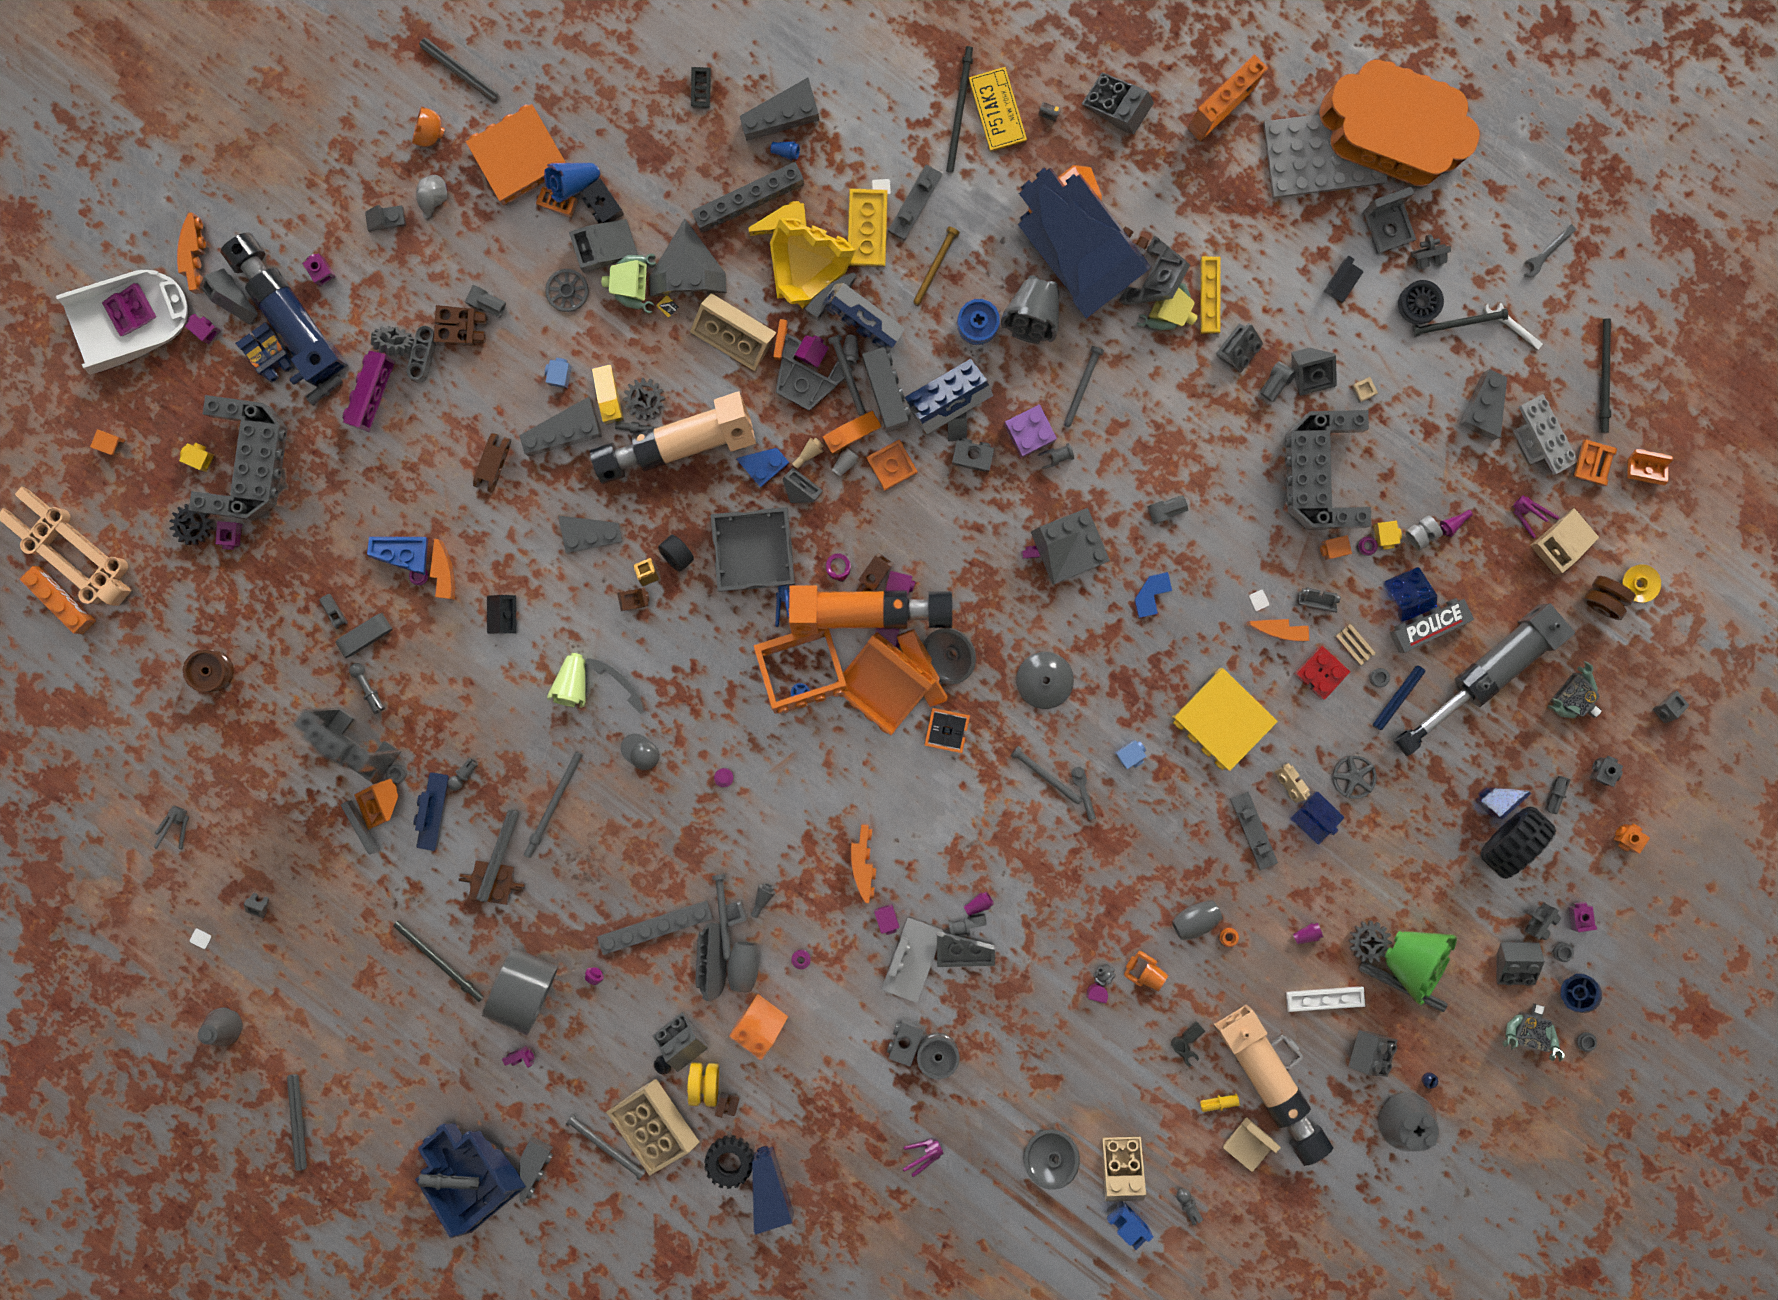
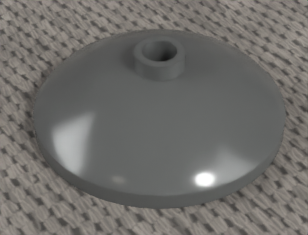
M941 628L932 632L926 638L923 645L932 658L931 664L940 677L939 682L950 685L958 684L966 680L973 673L976 665V652L972 642L964 633L953 628Z
M1039 652L1026 658L1020 665L1016 676V684L1019 694L1028 704L1040 709H1051L1061 705L1070 696L1074 685V676L1070 665L1064 658L1052 652ZM1044 677L1050 679L1048 684L1043 683Z
M1044 1130L1039 1132L1030 1140L1024 1154L1025 1169L1030 1179L1036 1185L1050 1190L1063 1188L1071 1183L1078 1173L1080 1166L1078 1147L1074 1140L1062 1131ZM1055 1157L1059 1158V1162L1057 1164L1054 1161Z

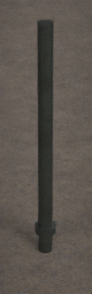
M966 46L965 55L962 57L963 68L947 162V172H954L970 66L973 64V47Z

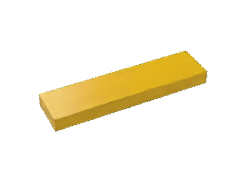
M1201 257L1200 334H1220L1221 257Z

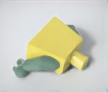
M1181 282L1173 299L1156 301L1149 314L1151 319H1147L1146 315L1141 314L1139 317L1144 318L1146 321L1143 324L1137 322V325L1139 327L1149 325L1150 328L1162 331L1183 327L1185 322L1193 325L1197 320V315L1191 312L1194 301L1191 299L1186 285Z

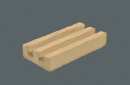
M1351 624L1335 636L1360 666L1375 654L1374 650ZM1348 630L1354 635V637H1355V638L1360 642V644L1366 649V651L1368 652V654H1366V653L1363 651V649L1357 644V642L1351 637V635L1347 632ZM1342 635H1345V637L1351 642V644H1352V645L1357 649V651L1363 656L1362 659L1359 658V656L1353 651V649H1352V648L1347 644V642L1341 637Z

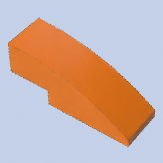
M434 539L430 577L437 578L435 597L455 600V577L449 553L442 540Z
M1289 619L1247 622V626L1269 637L1287 641H1309V626L1289 627Z

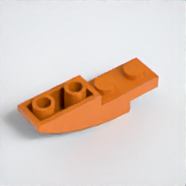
M191 212L188 213L180 232L177 265L178 273L185 277L187 276L189 291L194 294L203 293L200 287L203 277L200 275L199 270L201 268V261L197 256L205 254L206 242L201 233V229H203L202 220Z
M861 824L860 841L852 842L853 875L865 903H869L870 899H874L875 887H871V879L875 880L876 868H873V863L865 862V860L870 859V848H867V840L871 841L872 829H868L869 824Z

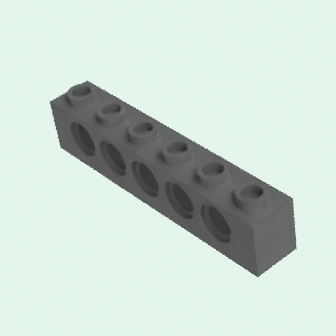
M793 162L691 212L701 233H704L805 185L804 179L796 162Z

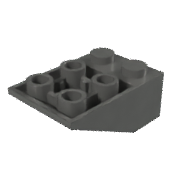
M1103 72L1082 102V105L1119 129L1131 134H1135L1154 104L1147 90Z
M627 219L585 226L569 232L580 269L583 273L615 264L627 255H638Z

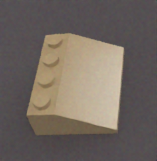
M657 1079L644 1085L606 1112L649 1176L685 1156L699 1143Z

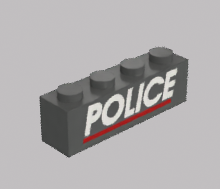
M1451 599L1446 602L1447 606L1442 608L1440 606L1434 607L1429 610L1430 614L1426 616L1422 614L1412 618L1413 622L1407 625L1405 622L1394 627L1395 630L1390 633L1399 652L1405 653L1473 621L1474 618L1465 599Z

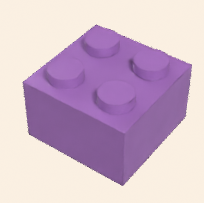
M1040 404L1004 423L1020 458L1055 442L1057 439Z

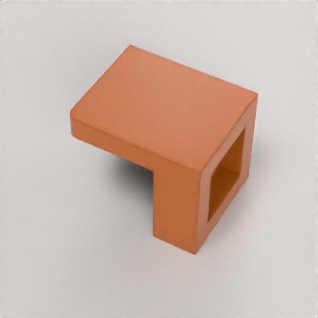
M97 429L90 447L114 455L118 442L124 443L126 439Z

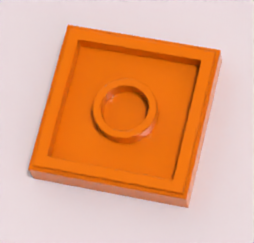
M900 439L866 457L884 491L918 473Z

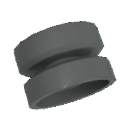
M931 1033L925 1036L919 1043L917 1048L918 1065L923 1074L929 1078L937 1080L948 1078L956 1071L959 1065L960 1056L957 1044L947 1034ZM941 1054V1058L937 1059V1056L935 1057V1055Z

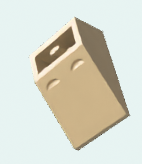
M1573 508L1530 546L1554 574H1560L1573 565L1599 536L1576 509Z
M1141 1137L1102 1138L1105 1202L1144 1200L1146 1188Z

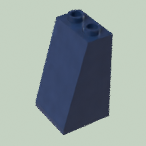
M760 1147L755 1152L752 1161L755 1235L791 1224L794 1216V1210L774 1147Z

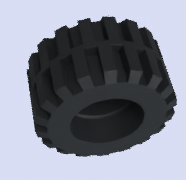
M726 1135L722 1139H716L715 1143L711 1144L705 1157L704 1169L705 1172L707 1171L708 1179L712 1178L714 1185L718 1183L720 1188H723V1186H727V1189H731L732 1186L737 1188L750 1177L754 1157L753 1150L749 1148L748 1142H743V1138L736 1139L735 1135L728 1138V1135ZM724 1153H733L740 1159L741 1165L737 1170L726 1171L719 1165V1156Z

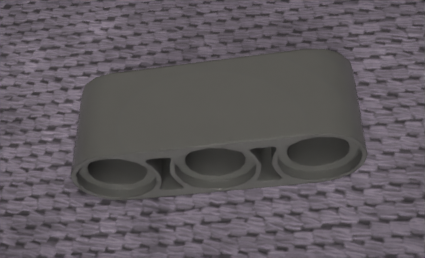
M421 326L417 329L406 373L408 377L417 383H422L427 379L436 344L433 342L434 330L428 326ZM426 332L431 333L428 340L423 339V335ZM422 350H425V351H426L425 357L422 358V359H419V357H418L419 352L422 351ZM420 368V376L414 377V371Z
M380 613L338 638L335 643L343 656L348 658L385 636L393 629L384 614Z

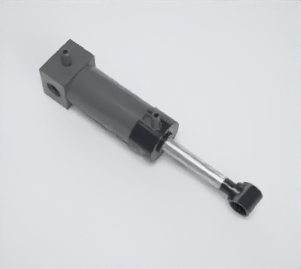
M1551 603L1537 605L1518 621L1519 627L1455 678V682L1461 690L1457 695L1416 729H1408L1394 739V743L1405 756H1409L1419 749L1422 742L1421 739L1467 700H1470L1478 707L1483 706L1500 689L1546 651L1556 650L1575 634L1574 630Z

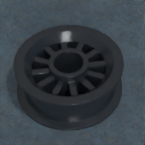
M1418 280L1411 283L1401 292L1398 299V308L1402 317L1416 325L1426 324L1436 318L1444 306V296L1441 289L1435 283L1428 280ZM1418 298L1424 301L1423 307L1418 304Z

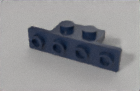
M431 772L429 774L427 790L418 796L417 806H419L418 814H415L413 825H416L415 830L419 831L417 848L431 851L436 850L449 775Z

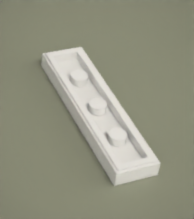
M1364 987L1286 992L1287 1011L1297 1012L1365 1007Z

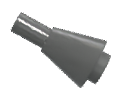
M768 883L758 885L755 907L751 913L752 917L758 918L762 908L776 894L772 885Z

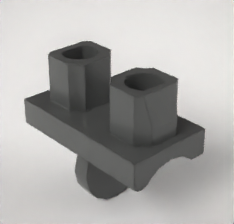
M1431 234L1426 235L1425 241L1420 242V248L1424 249L1411 251V257L1416 259L1418 268L1429 267V257L1434 256L1435 264L1447 263V253L1451 252V246H1446L1445 244L1437 245L1440 244L1439 238L1433 239Z
M1543 903L1535 913L1529 910L1527 914L1532 918L1528 922L1529 925L1525 932L1539 940H1547L1551 935L1547 929L1549 925H1556L1561 920L1558 914L1559 910L1546 903Z

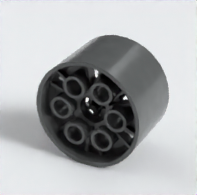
M513 947L489 994L482 1017L528 1035L543 1006L559 966Z

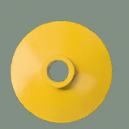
M1639 564L1626 571L1622 584L1635 593V602L1644 603L1653 600L1659 594L1661 578L1653 567ZM1638 580L1642 583L1641 587H1638L1636 584Z

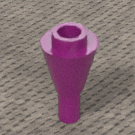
M1467 510L1461 515L1440 521L1443 535L1452 537L1464 521L1473 516V513Z

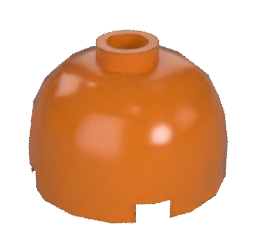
M421 106L413 133L412 144L428 147L434 145L438 138L442 139L445 128L441 127V118L435 111Z

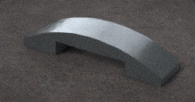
M591 658L585 660L598 674H602L606 670L632 694L627 701L640 714L646 711L638 690L622 672L600 660Z

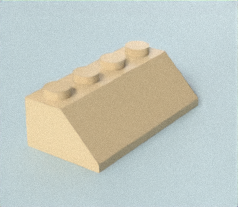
M712 293L701 303L690 333L753 371H756L776 335L775 331Z

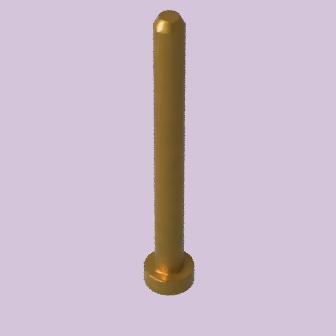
M948 226L946 230L948 234L913 300L917 306L921 304L954 237H958L960 234L953 227Z

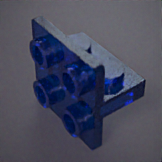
M1315 792L1291 817V820L1316 844H1320L1329 834L1334 836L1339 831L1336 827L1344 819V816L1319 792Z

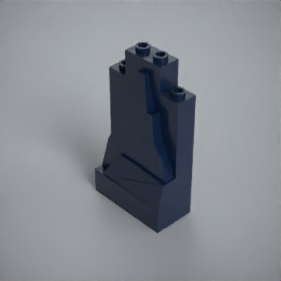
M1044 167L1036 174L1037 179L1032 183L1028 180L1020 187L1022 191L1018 194L1031 209L1032 213L1027 211L1022 215L1018 226L1073 296L1072 301L1087 319L1146 273L1151 265L1081 174L1078 176L1073 174L1065 180L1067 185H1064L1052 168L1046 170Z

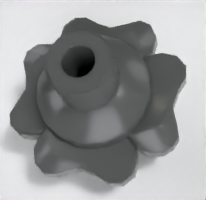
M1107 964L1103 967H1098L1097 972L1093 975L1095 978L1094 982L1102 987L1106 984L1110 985L1116 977L1115 969Z

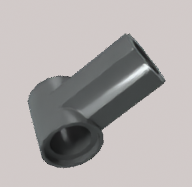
M472 285L465 300L466 304L478 310L482 309L499 318L506 306V302L488 294L487 291L475 285Z
M1280 361L1277 362L1271 370L1270 378L1259 393L1266 399L1274 402L1283 388L1293 381L1296 371Z
M1183 495L1147 506L1153 524L1170 519L1169 517L1189 511Z

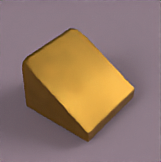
M651 558L633 565L641 586H646L659 580Z

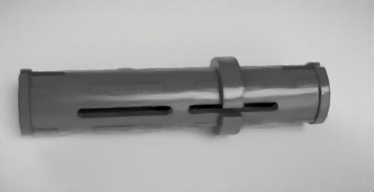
M440 1173L438 1175L420 1174L418 1187L436 1188V1190L441 1188L478 1190L479 1177L445 1176Z

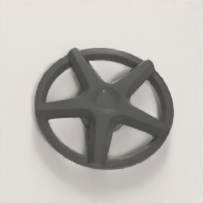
M1349 756L1337 764L1333 780L1335 787L1342 795L1351 799H1359L1373 791L1377 775L1374 765L1369 760L1361 756ZM1354 759L1362 760L1368 766L1358 770ZM1348 761L1349 772L1337 773L1339 767ZM1370 771L1373 774L1371 786L1363 779ZM1337 779L1349 782L1346 793L1339 787ZM1356 785L1366 790L1363 794L1351 795Z

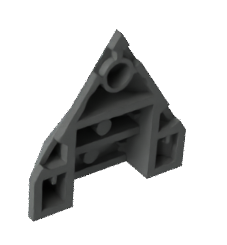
M684 218L649 276L650 296H670L669 292L707 291L708 294L727 293L726 273Z

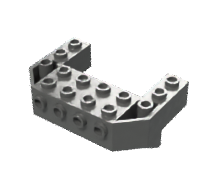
M205 395L203 415L211 418L240 421L230 496L191 491L189 511L244 520H257L277 504L288 428L273 408L264 403Z
M1368 410L1310 411L1286 434L1284 440L1286 448L1285 466L1287 467L1285 479L1287 486L1286 505L1288 506V512L1307 530L1352 529L1372 526L1371 507L1332 508L1330 433H1359L1369 430Z

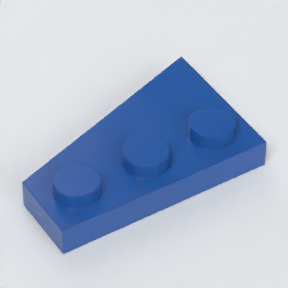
M369 537L367 555L370 558L425 575L428 539L427 537Z

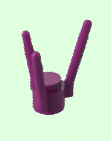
M1524 495L1512 506L1515 508L1513 513L1518 516L1532 538H1536V536L1522 516V513L1526 515L1531 511L1545 522H1548V518L1535 509L1537 508L1556 520L1559 519V516Z
M929 1139L925 1142L904 1146V1150L927 1146V1148H925V1156L903 1168V1171L905 1172L929 1158L930 1160L912 1173V1177H915L934 1161L940 1159V1156L944 1153L938 1140L933 1142L932 1139Z

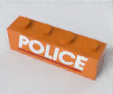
M32 566L19 579L73 634H84L96 622L43 567Z

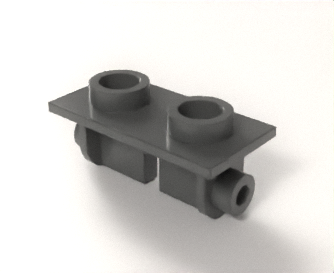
M1306 587V589L1302 588L1299 591V605L1337 613V603L1341 599V596L1337 595V593L1324 591L1321 596L1320 590Z

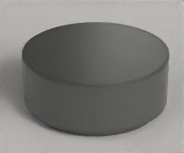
M1376 668L1370 673L1369 680L1375 687H1384L1390 681V674L1383 668Z
M399 764L391 765L386 771L387 780L392 779L394 784L403 782L407 775L406 769Z

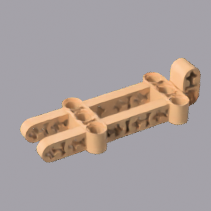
M21 486L15 495L41 517L38 522L30 529L7 509L2 508L0 511V521L22 539L20 542L21 550L27 554L41 555L79 587L78 596L81 602L99 604L103 601L108 605L119 606L131 592V589L120 580L128 570L126 560L107 557L69 524L70 513L67 510L56 507L50 508L30 490ZM59 512V513H60V519H59L58 521H56V518H55V517H56V514ZM45 527H47L48 532L44 536L43 530ZM59 533L99 566L90 579L50 546ZM34 541L35 548L31 550V543ZM115 562H118L119 567L115 571L113 565ZM103 576H105L106 583L104 585L101 584V579ZM90 591L94 594L91 600L88 597Z

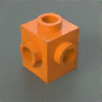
M1632 823L1631 825L1623 824L1618 827L1613 840L1619 843L1618 847L1626 852L1630 850L1633 853L1640 854L1650 837L1641 832L1643 830L1641 827Z

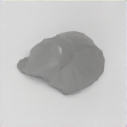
M430 175L421 179L416 187V200L419 208L423 211L425 219L432 216L435 207L447 200V186L442 177L438 175Z

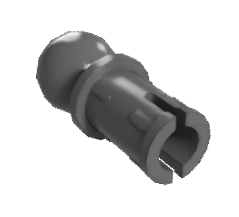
M469 757L463 766L455 771L457 776L449 778L448 787L451 790H459L463 785V780L468 781V776L478 767V763H474L475 760Z
M1184 1188L1178 1190L1176 1198L1179 1203L1184 1204L1182 1210L1186 1211L1192 1225H1197L1196 1222L1198 1224L1202 1222L1203 1218L1195 1206L1196 1202L1190 1201L1191 1193L1189 1190Z

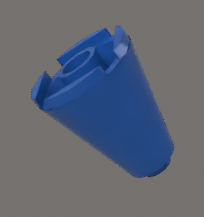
M550 163L547 165L548 168L544 170L546 187L552 190L553 194L551 197L556 202H563L597 181L600 177V170L594 163Z

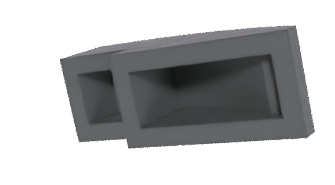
M848 274L828 285L812 299L805 308V312L819 321L826 311V306L822 303L833 286L844 283L851 288L857 279L856 274Z

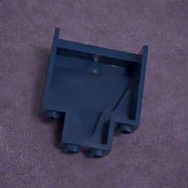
M444 1123L436 1128L437 1132L423 1139V1144L417 1148L427 1164V1167L421 1170L420 1173L425 1175H438L440 1173L445 1176L479 1177L478 1190L452 1188L436 1190V1188L420 1187L448 1236L454 1238L475 1231L526 1186L500 1149H493L489 1140L486 1141L481 1131H468L462 1135L455 1123ZM419 1176L415 1179L417 1183H419Z

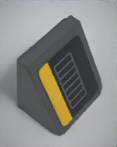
M1043 102L1038 115L1056 121L1060 108Z

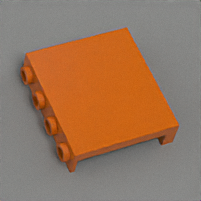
M533 104L522 106L515 114L506 115L502 118L501 122L490 124L486 127L485 131L475 133L469 137V140L465 141L503 206L545 182L544 170L548 168V164L566 163Z
M876 631L843 672L848 691L839 695L846 698L853 708L863 712L869 721H874L879 725L881 731L892 735L933 686L936 679Z

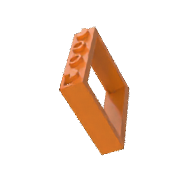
M1254 54L1197 109L1187 129L1201 142L1256 89L1268 67Z
M819 629V635H792L791 633L753 645L770 704L775 714L787 713L789 709L796 707L798 709L804 708L808 703L823 702L827 697L840 696L839 694L848 691L830 629ZM826 637L839 682L776 701L763 656Z

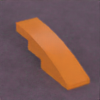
M912 629L897 635L902 652L936 679V682L924 695L929 707L946 702L948 697L939 683L940 677L931 664L932 658L916 631Z

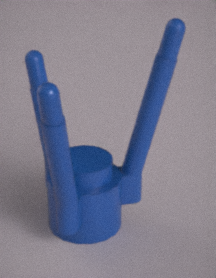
M793 585L778 587V593H776V627H779L781 600L785 602L787 617L789 618L790 586Z

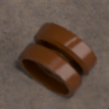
M1597 576L1592 583L1594 590H1589L1583 601L1590 608L1604 616L1615 620H1622L1627 612L1625 606H1630L1636 595L1628 587L1611 578Z
M197 650L188 656L183 666V678L187 685L200 692L220 691L229 685L234 675V667L230 658L217 650Z

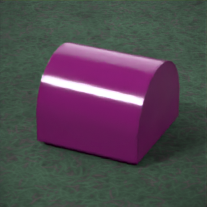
M1098 983L1089 986L1086 993L1087 998L1106 1004L1108 1000L1106 989Z

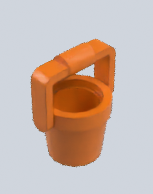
M1138 951L1135 957H1131L1126 965L1127 970L1124 973L1127 979L1138 986H1143L1144 984L1158 992L1169 975L1156 965L1157 961L1142 951ZM1141 957L1149 963L1138 979L1129 972L1133 970L1138 962V958Z

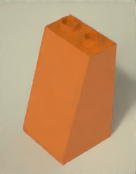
M757 994L735 1023L729 1037L762 1060L776 1040L788 1016Z

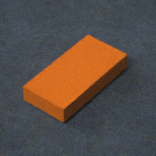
M780 319L773 356L774 360H782L785 336L788 330L787 320Z

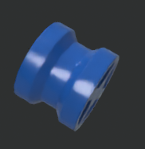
M798 683L792 687L791 697L808 692L810 689L806 684Z

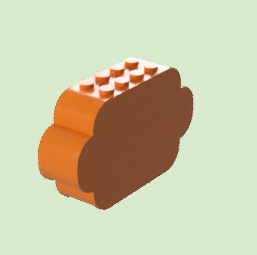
M1371 60L1364 64L1356 74H1347L1341 77L1324 96L1319 111L1323 125L1332 131L1331 146L1339 157L1415 186L1429 185L1443 172H1449L1458 167L1474 153L1480 136L1479 128L1475 121L1466 116L1468 102L1460 90L1449 86L1446 82H1438L1431 79L1430 76L1417 74L1409 68H1401L1393 62H1385L1383 60Z

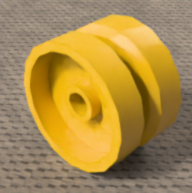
M691 1062L687 1083L688 1105L699 1106L702 1101V1094H704V1104L706 1107H716L719 1091V1063H709L704 1075L702 1063Z

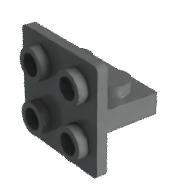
M1239 323L1216 354L1219 358L1233 364L1235 369L1241 373L1249 365L1255 354L1260 351L1263 342L1252 324L1248 323L1244 326Z

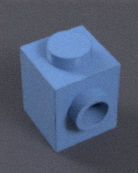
M556 358V360H550L549 364H546L545 376H547L546 383L548 385L568 389L572 366L567 363L566 359Z
M1136 740L1131 741L1115 752L1125 769H1129L1132 766L1134 768L1138 767L1144 762L1143 759L1147 757L1144 753L1146 751L1145 747L1141 742L1137 743Z

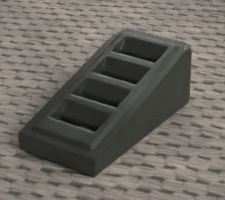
M691 67V107H710L711 68ZM696 74H707V78H698ZM696 81L706 82V86L696 85ZM695 89L706 90V94L695 93ZM695 97H705L706 101H695Z

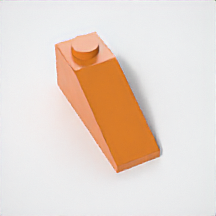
M872 410L824 435L823 440L834 456L882 428Z

